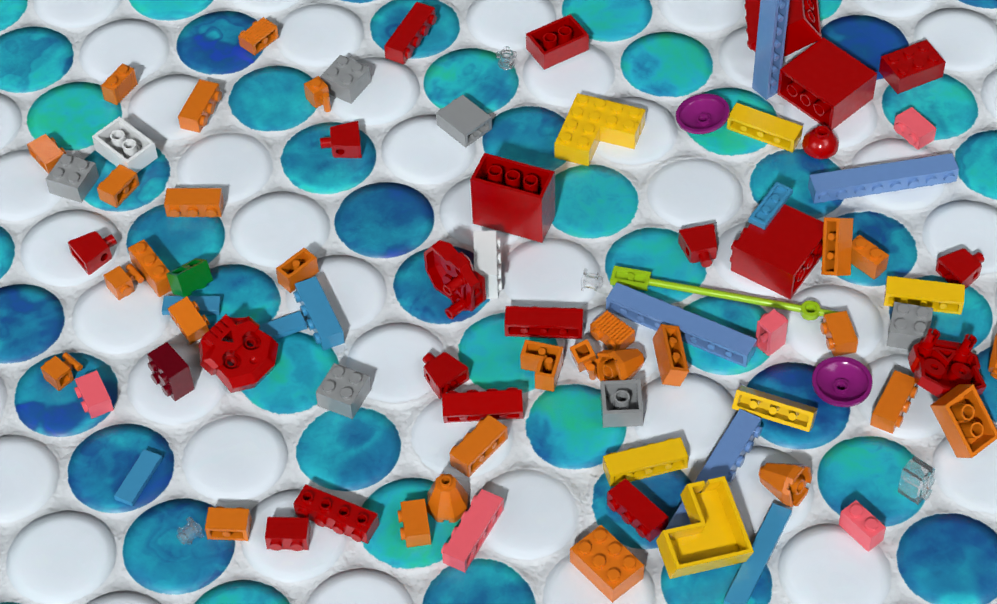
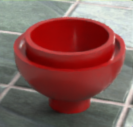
M821 125L805 134L802 147L804 152L813 158L827 159L837 153L839 142L837 136L828 127Z

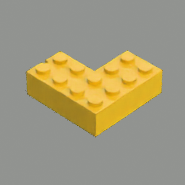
M577 93L554 143V158L589 166L600 141L635 149L639 135H641L645 125L646 109Z
M725 476L708 479L706 483L705 481L687 484L680 496L691 524L663 530L656 540L669 578L673 579L746 562L754 553Z

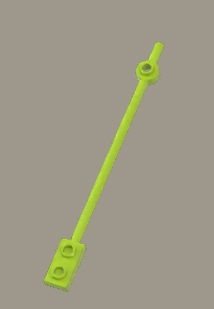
M620 266L613 267L610 278V285L619 283L627 285L632 289L647 291L648 286H655L800 312L801 316L806 320H815L819 316L824 317L825 314L838 312L821 309L820 305L815 301H805L802 305L664 281L651 278V272Z

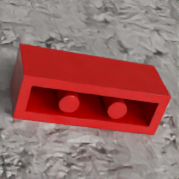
M626 478L607 492L608 507L612 511H616L626 524L633 526L642 538L645 537L651 542L663 530H666L669 517Z

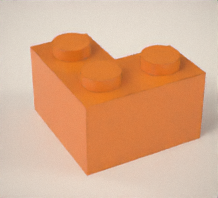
M525 340L520 354L521 369L535 372V388L554 392L564 361L563 347Z

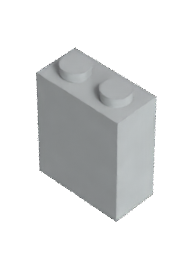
M464 95L454 99L450 104L436 112L437 125L465 148L492 130V117Z

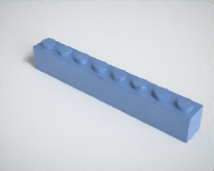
M790 0L760 1L752 88L766 100L778 92Z
M953 153L812 174L809 176L808 188L814 203L843 200L852 197L956 182L959 168Z
M616 283L606 298V310L655 331L658 330L661 324L679 326L682 342L743 367H747L756 351L757 339L718 324L713 320L703 318L679 306L666 303L644 292L634 290L627 285Z
M739 409L695 482L705 481L706 483L708 479L725 476L727 483H731L736 475L735 470L737 467L741 468L744 463V455L752 450L755 437L759 438L762 433V418ZM683 501L666 527V530L691 524Z

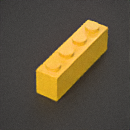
M737 102L727 120L728 130L792 153L802 137L803 126Z
M887 276L883 306L893 307L895 301L933 308L934 312L961 315L964 305L965 285Z
M743 385L736 390L732 409L738 411L742 409L755 416L807 432L813 428L818 408Z
M681 437L669 438L662 442L649 443L646 446L629 448L625 451L612 452L603 456V470L610 487L616 486L625 478L632 482L688 468V454Z

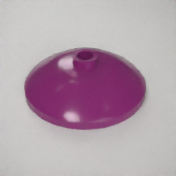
M695 95L679 105L676 111V121L679 127L686 132L708 134L718 130L727 122L730 115L729 105L726 100L718 95Z
M837 356L825 359L817 365L812 375V386L818 397L826 403L837 407H851L862 403L869 396L872 389V376L869 370L859 361L849 357Z

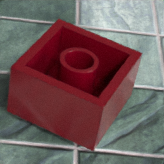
M168 342L147 354L149 359L148 367L152 371L151 378L156 385L160 384L162 386L161 388L167 397L171 396L174 401H177L194 390L189 365Z

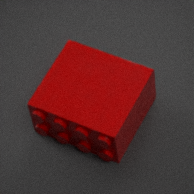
M745 0L747 45L756 52L761 0ZM790 0L783 57L822 39L818 0Z
M823 37L780 69L777 94L832 131L873 99L877 73Z
M484 153L470 179L473 224L543 243L555 217V172Z
M784 204L765 230L750 223L748 228L745 227L740 238L734 240L731 246V271L791 299L822 258L824 222Z

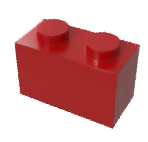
M267 517L265 532L267 549L275 551L281 549L294 551L308 550L311 531L309 518Z

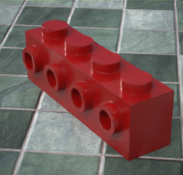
M420 2L415 3L384 45L386 59L404 64L407 59L411 58L415 48L419 47L422 38L428 34L430 27L436 23L435 7Z
M506 306L505 336L582 339L583 309Z
M511 387L500 391L497 389H488L482 392L468 390L465 393L448 391L446 394H442L444 423L484 420L488 415L496 420L524 419L522 389Z
M306 484L293 503L295 514L298 517L309 518L318 526L333 529L334 532L345 534L357 542L362 541L368 544L379 526L377 513Z

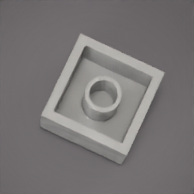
M339 55L320 76L328 85L330 95L350 104L371 83L370 68L343 55Z
M63 153L46 177L49 192L82 203L99 178L96 163Z
M894 301L887 346L911 350L915 344L919 343L926 336L930 329L933 308Z
M334 363L316 391L318 406L353 419L371 391L369 376Z
M640 379L600 381L603 428L643 426Z

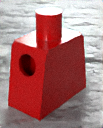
M358 121L332 126L330 128L331 137L320 138L321 149L332 148L334 158H362Z
M714 224L679 230L678 243L689 262H700L702 267L711 266L712 259H715L717 254Z
M95 231L68 242L72 256L88 275H91L111 260L110 247L117 244L112 234L102 239Z
M962 248L938 258L935 271L948 283L965 285L966 289L980 276L981 263L984 262V257L980 252L971 255L966 249Z
M443 352L437 357L432 353H427L423 357V362L425 363L423 367L424 377L439 399L442 398V394L455 390L469 380L468 367L447 352Z

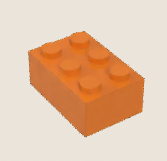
M958 384L930 405L957 458H973L997 439V429L974 384Z
M602 525L598 526L570 548V562L612 603L644 578V564Z

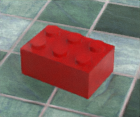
M570 14L526 33V49L545 70L589 50V35Z
M926 39L881 56L879 72L895 92L899 94L943 77L946 62Z

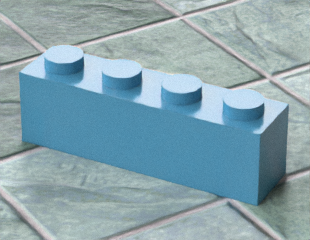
M317 277L295 283L296 291L293 292L294 298L297 303L300 302L301 304L300 310L303 317L307 316L308 318L306 320L310 331H314L313 337L316 344H320L324 351L345 343L343 330Z

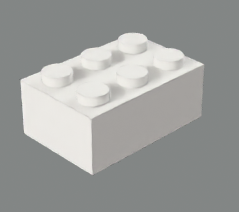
M120 116L92 136L95 150L116 167L120 164L138 173L158 158L155 143Z
M496 230L473 231L474 270L485 277L486 299H498V291H502L501 265H497L501 264V250H497L500 249V238H496Z

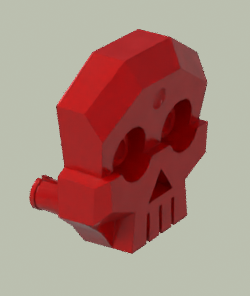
M441 240L424 252L425 270L434 288L448 297L453 303L445 309V314L448 318L454 319L462 311H473L486 300L485 277L474 270L471 260L463 252L458 253L451 243Z
M225 314L200 340L198 345L200 366L210 375L216 374L231 393L255 388L273 370L278 343L271 336L259 330L260 325L251 317L233 318ZM247 343H252L253 346L249 347ZM227 362H232L233 366L228 365Z
M930 328L926 336L912 347L908 360L910 369L914 373L915 383L937 398H941L958 384H974L979 395H982L986 384L979 372L980 363L978 357L971 352L977 342L975 336L970 335L969 337V334H966L962 343L938 339L940 332L935 328Z

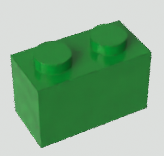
M195 258L166 274L172 293L181 297H188L192 295L193 291L205 288L208 283L213 281L207 260Z

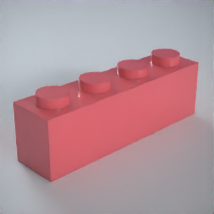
M481 489L478 495L473 497L471 507L468 511H464L461 523L458 527H454L451 539L448 543L445 542L441 549L444 564L464 573L467 571L503 512L504 498Z

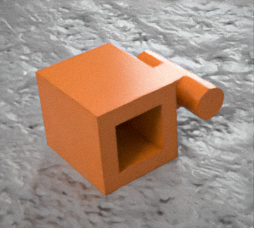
M319 76L304 83L305 97L316 109L323 105L324 111L330 112L331 104L328 85Z
M132 264L126 266L128 272H125L118 266L104 274L107 288L118 300L135 291L132 281L136 280L138 283L144 281V277Z
M588 339L571 346L570 352L579 372L586 370L589 378L595 380L597 378L594 365L596 355Z
M67 352L62 355V359L65 360L64 362L55 355L40 367L44 379L58 391L74 380L71 369L74 368L80 371L83 368V365Z

